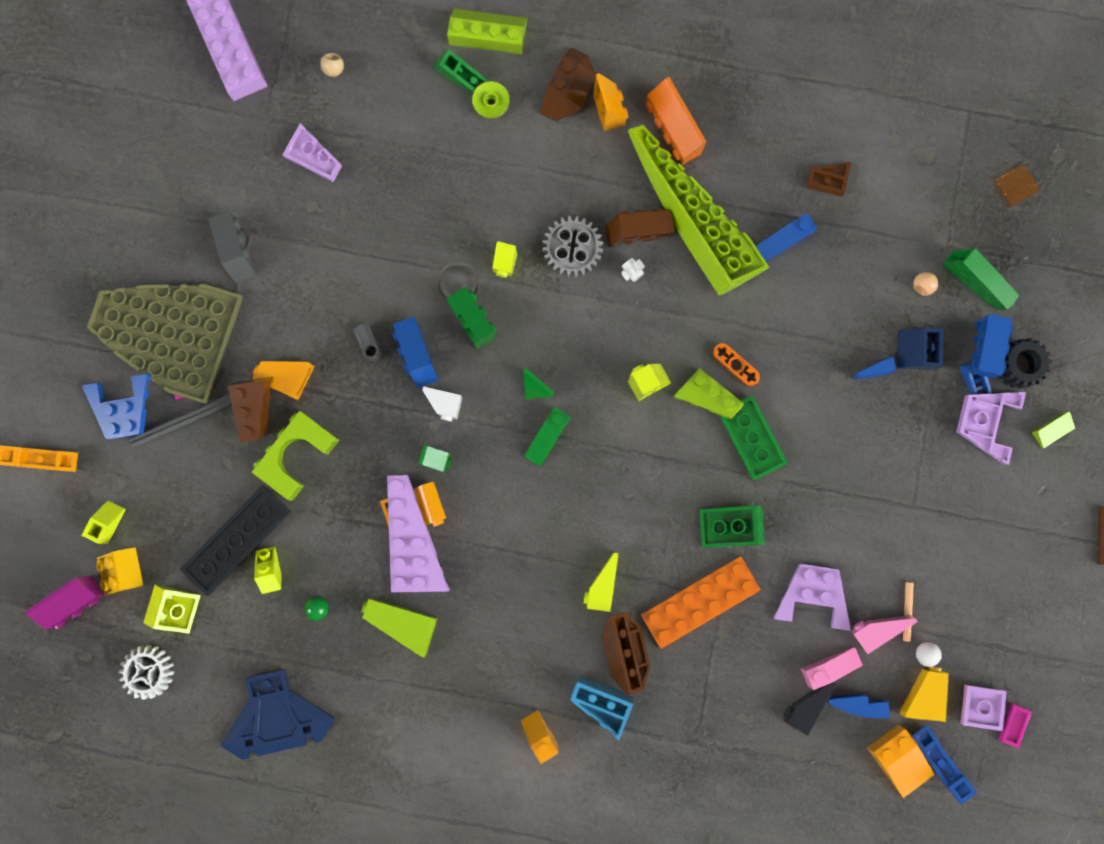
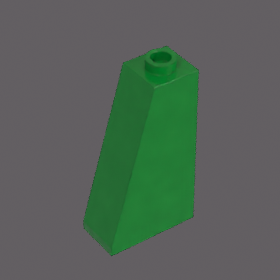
M976 248L953 250L942 263L948 271L996 310H1008L1019 297V294Z

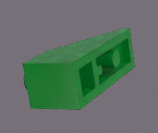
M450 49L441 52L432 67L447 80L471 94L482 83L490 82Z
M554 406L524 457L541 467L571 419V416Z

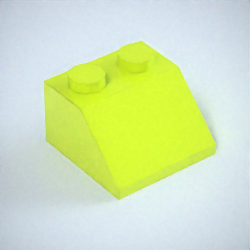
M154 585L143 623L153 629L190 633L200 595L172 587Z

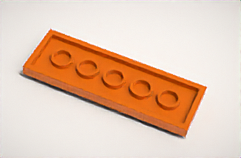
M739 556L640 615L659 648L662 649L761 589L744 560Z

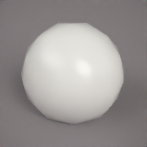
M924 642L917 647L916 658L920 664L926 667H933L941 660V650L932 642Z

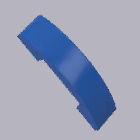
M927 724L911 735L928 764L960 804H963L977 793L939 744L940 741Z

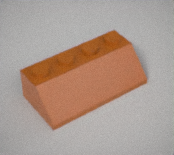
M667 77L647 95L645 106L648 112L654 115L657 128L662 129L665 142L673 148L672 152L675 159L679 160L683 165L702 154L706 140L670 77Z

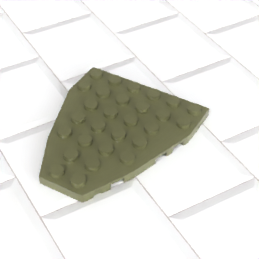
M180 284V286L139 285L134 288L99 291L87 328L121 360L142 374H151V381L168 393L208 404L243 296L206 284Z

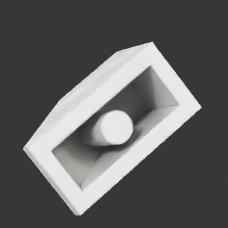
M423 387L424 394L442 420L452 422V418H458L462 401L461 395Z

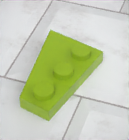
M700 368L674 396L678 400H684L691 403V405L705 408L728 419H732L744 406L743 402Z

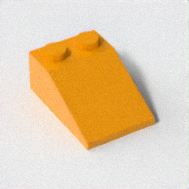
M600 73L596 74L594 100L603 130L608 131L625 126L628 112L626 107L623 108L622 106L623 95L621 90H618L616 84Z
M897 725L867 747L903 798L935 775L918 745L908 731L900 725Z

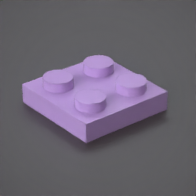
M964 685L960 724L1003 731L1007 691Z

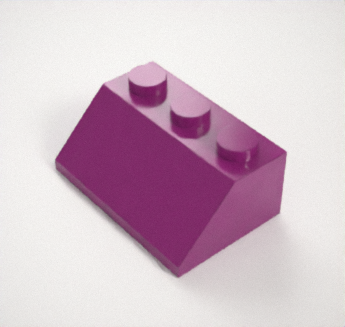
M92 576L75 577L26 610L25 614L46 630L54 628L58 630L67 624L65 621L80 616L83 613L82 610L87 606L90 608L99 602V598L104 594Z

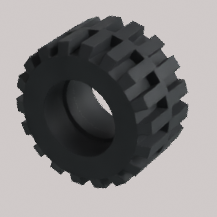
M1022 338L1009 343L1010 349L1004 362L1006 363V369L1002 376H999V379L1003 378L1005 385L1010 384V387H1017L1018 389L1043 382V379L1048 377L1047 372H1050L1052 368L1049 367V364H1052V359L1048 358L1051 354L1049 351H1045L1047 347L1045 345L1040 346V341H1033L1032 338ZM1018 354L1024 355L1029 361L1030 368L1027 374L1020 371L1017 367L1016 358Z

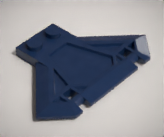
M285 669L245 678L249 700L220 746L240 759L245 760L250 758L249 752L255 751L257 756H262L307 745V738L313 737L314 743L322 741L336 718L290 690ZM310 725L311 730L305 731L304 727ZM252 739L253 743L247 744V740Z

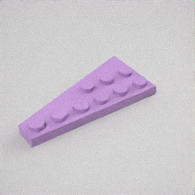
M387 476L391 592L449 591L450 589L448 584H446L442 567H440L432 539L422 518L421 509L418 507L409 476Z

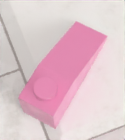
M912 615L867 620L865 622L860 621L853 626L854 629L851 632L865 652L869 654L918 621Z
M852 647L802 667L801 671L807 686L815 690L836 681L863 665L856 648Z

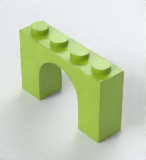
M302 411L296 412L291 416L289 425L280 430L277 435L278 439L274 444L271 443L267 447L265 456L256 461L252 471L254 475L290 501L295 499L304 485L291 476L283 466L282 456L286 447L294 441L306 440L328 455L339 442L337 437Z

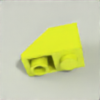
M107 501L90 518L81 536L98 544H108L126 508Z
M275 546L257 550L254 579L261 593L265 594L281 590L282 575Z

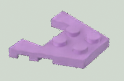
M1026 392L965 395L956 432L1000 463L1009 465L1013 448L995 443L996 433L1003 405L1022 409Z
M798 564L773 619L792 622L794 603H809L833 607L831 628L850 631L839 570Z

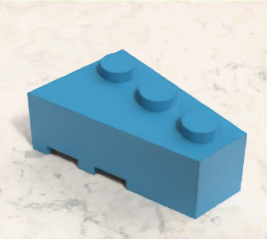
M578 675L570 700L586 714L597 720L603 728L609 730L619 740L633 706V696Z

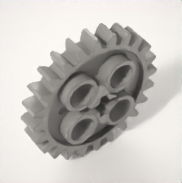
M569 216L567 222L561 218L560 225L555 221V228H548L551 234L545 233V238L548 240H543L542 243L547 247L542 248V251L548 254L544 256V259H550L548 266L555 265L553 271L555 272L560 269L561 276L564 272H567V278L570 277L571 273H574L575 278H577L578 272L585 276V270L592 272L591 265L597 267L595 260H601V256L598 254H602L603 249L598 247L603 246V242L598 240L601 239L602 235H596L598 228L591 229L592 222L586 225L585 218L582 222H579L578 216H576L575 221H572ZM576 231L573 261L569 263L573 232ZM567 233L570 235V238L563 240L560 238V235ZM580 236H586L589 240L585 243H582L579 241L578 238ZM564 251L567 253V256L559 258L557 253ZM578 254L585 255L586 259L584 261H578L576 259V256Z

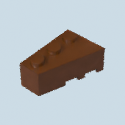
M663 208L654 209L651 212H646V210H638L635 213L622 211L605 226L609 248L615 247V244L618 242L626 241V245L632 244V240H644L645 242L667 238L675 232L671 210L663 211Z
M273 377L237 381L228 385L240 442L259 440L267 435L270 413L268 408L269 401L271 400L270 389Z

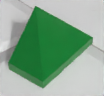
M525 368L523 375L526 400L553 398L555 392Z

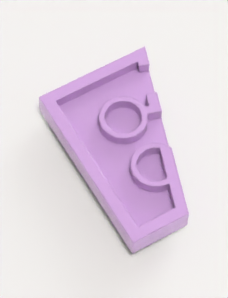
M300 123L286 147L283 157L334 182L342 165Z

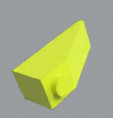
M613 552L589 587V592H585L583 604H587V609L611 611L618 553Z

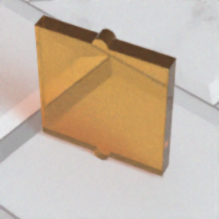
M1024 164L994 181L1001 191V196L1005 197L1010 207L1040 191L1033 180L1034 177L1029 174Z

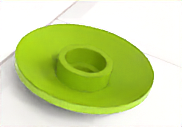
M497 82L482 83L475 89L472 97L474 109L485 118H497L504 114L508 109L510 101L506 88ZM490 100L495 102L493 105L488 104Z

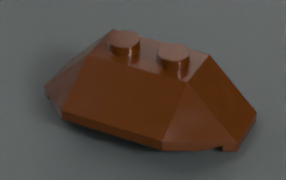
M570 48L565 53L547 89L540 111L541 115L558 121L582 110L596 78V72L588 55L573 48Z
M627 612L608 616L602 641L611 677L627 695L643 691L646 686L645 682L648 677L650 662L641 626Z

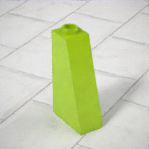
M374 598L364 602L361 610L364 613L363 619L419 656L425 657L427 655L438 617Z

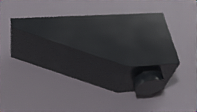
M832 682L812 690L793 702L791 707L788 706L783 714L785 717L783 721L808 736L837 684Z

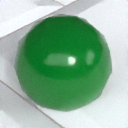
M320 596L311 597L305 603V613L312 621L322 620L328 614L329 604L326 599Z

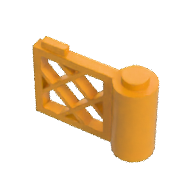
M434 482L414 488L415 498L419 509H421L425 526L432 524L435 527L443 524V519H446V515ZM387 498L380 501L389 527L388 507L386 504L388 503Z

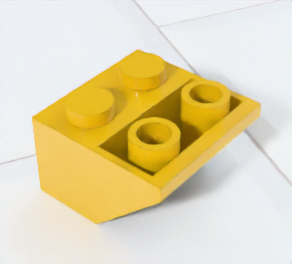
M136 547L114 551L97 557L96 567L101 575L100 586L102 591H104V595L143 586Z

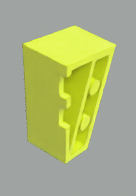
M641 364L633 369L628 383L636 398L640 401L671 384V381L661 364H648L645 367Z

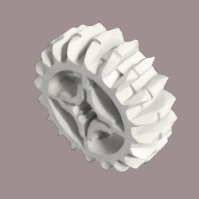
M147 645L145 648L140 646L137 650H131V655L128 654L124 657L126 661L120 664L124 669L119 670L123 677L119 681H125L122 688L129 687L127 694L134 692V698L141 696L142 699H147L149 696L152 699L156 694L161 695L163 690L168 689L167 683L172 682V678L169 675L174 674V671L169 670V668L174 664H168L167 661L171 657H164L166 651L162 650L159 652V647L156 646L152 649L151 645ZM142 656L150 657L156 663L150 664ZM152 668L147 675L141 676L145 673L146 669ZM158 669L160 670L159 679H158V677H157V670H158ZM138 681H144L146 685L149 684L151 688L140 685Z

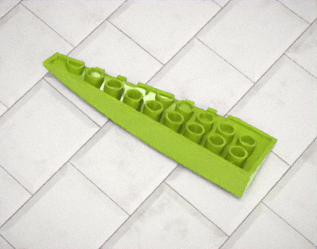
M644 125L628 130L636 152L665 210H671L675 228L719 296L737 288L769 268L750 237L745 232L742 234L737 228L738 224L733 219L730 221L723 214L725 211L721 206H717L712 202L713 198L692 176L688 177L683 172L685 170L680 163L677 165L670 158L672 155L659 146L660 142Z

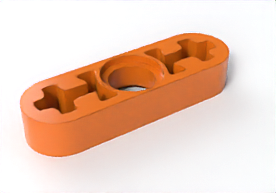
M720 343L713 349L714 359L745 386L751 387L759 382V372L727 344ZM724 348L726 350L725 355L728 357L733 355V357L726 363L725 360L727 358L724 355L718 356L719 351L717 349L722 350ZM733 360L740 361L741 368L739 370L732 369L731 362ZM746 367L747 370L745 372L748 375H750L751 373L754 374L753 379L755 381L751 380L750 382H748L746 380L748 376L745 373H743L742 375H739V373L742 372Z

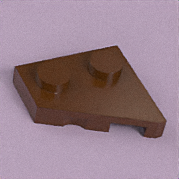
M848 161L836 166L835 164H830L825 167H812L806 187L843 197L851 162Z

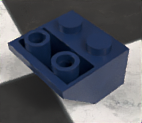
M916 328L898 330L897 368L937 370L942 368L944 329Z

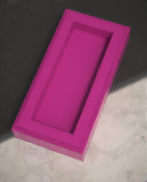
M1011 703L1003 723V731L1000 732L998 740L1019 749L1032 711Z

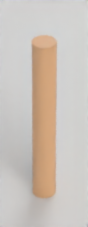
M910 582L905 583L904 616L912 615L914 583ZM912 626L903 631V641L911 642Z

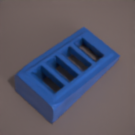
M889 357L855 373L853 379L883 376L895 372L894 358Z
M972 360L959 365L971 395L978 394L977 391L983 388L985 391L979 394H993L988 377L978 375L979 377L973 379V376L976 374L971 373L972 371L970 370L972 369ZM981 381L982 384L975 386V383Z

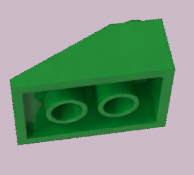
M762 506L700 509L702 548L765 545Z

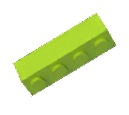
M454 8L450 16L447 33L449 45L522 54L527 18Z

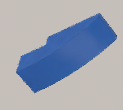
M863 693L830 696L827 701L830 705L850 714L869 718H890L888 701L884 699L868 700V696Z

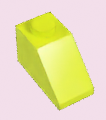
M497 241L493 261V272L497 276L502 278L512 277L517 258L516 246Z

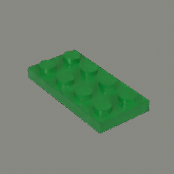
M752 395L741 401L744 406L732 419L720 415L719 417L752 481H755L788 464Z

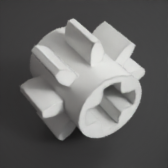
M631 258L622 265L624 269L622 276L626 281L631 279L634 282L644 275L642 270L645 266L640 259L635 261Z

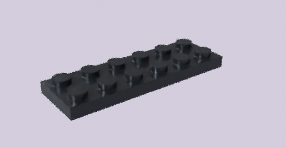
M262 485L180 570L206 596H210L291 511L265 485Z

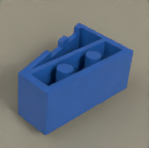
M988 314L974 322V327L978 328V334L973 338V342L977 343L976 351H973L971 373L990 378L1002 376L1006 369L1005 357L1010 349L1008 340L1013 332L1012 319Z
M415 316L394 323L395 331L392 334L395 342L400 344V347L397 349L401 359H405L406 363L403 364L406 374L411 375L417 388L439 381Z

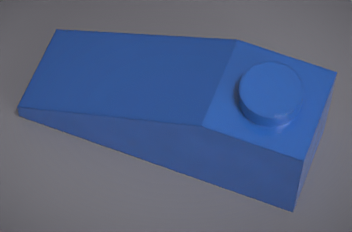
M806 213L758 244L756 248L767 262L811 236L817 230V227L809 214Z

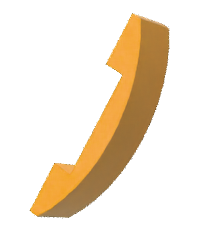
M0 446V465L76 472L78 453Z

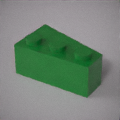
M464 287L446 298L476 349L496 338L495 332L497 330L493 323L488 322L485 318L487 314L483 307H478L475 300L477 298L472 290L468 291Z

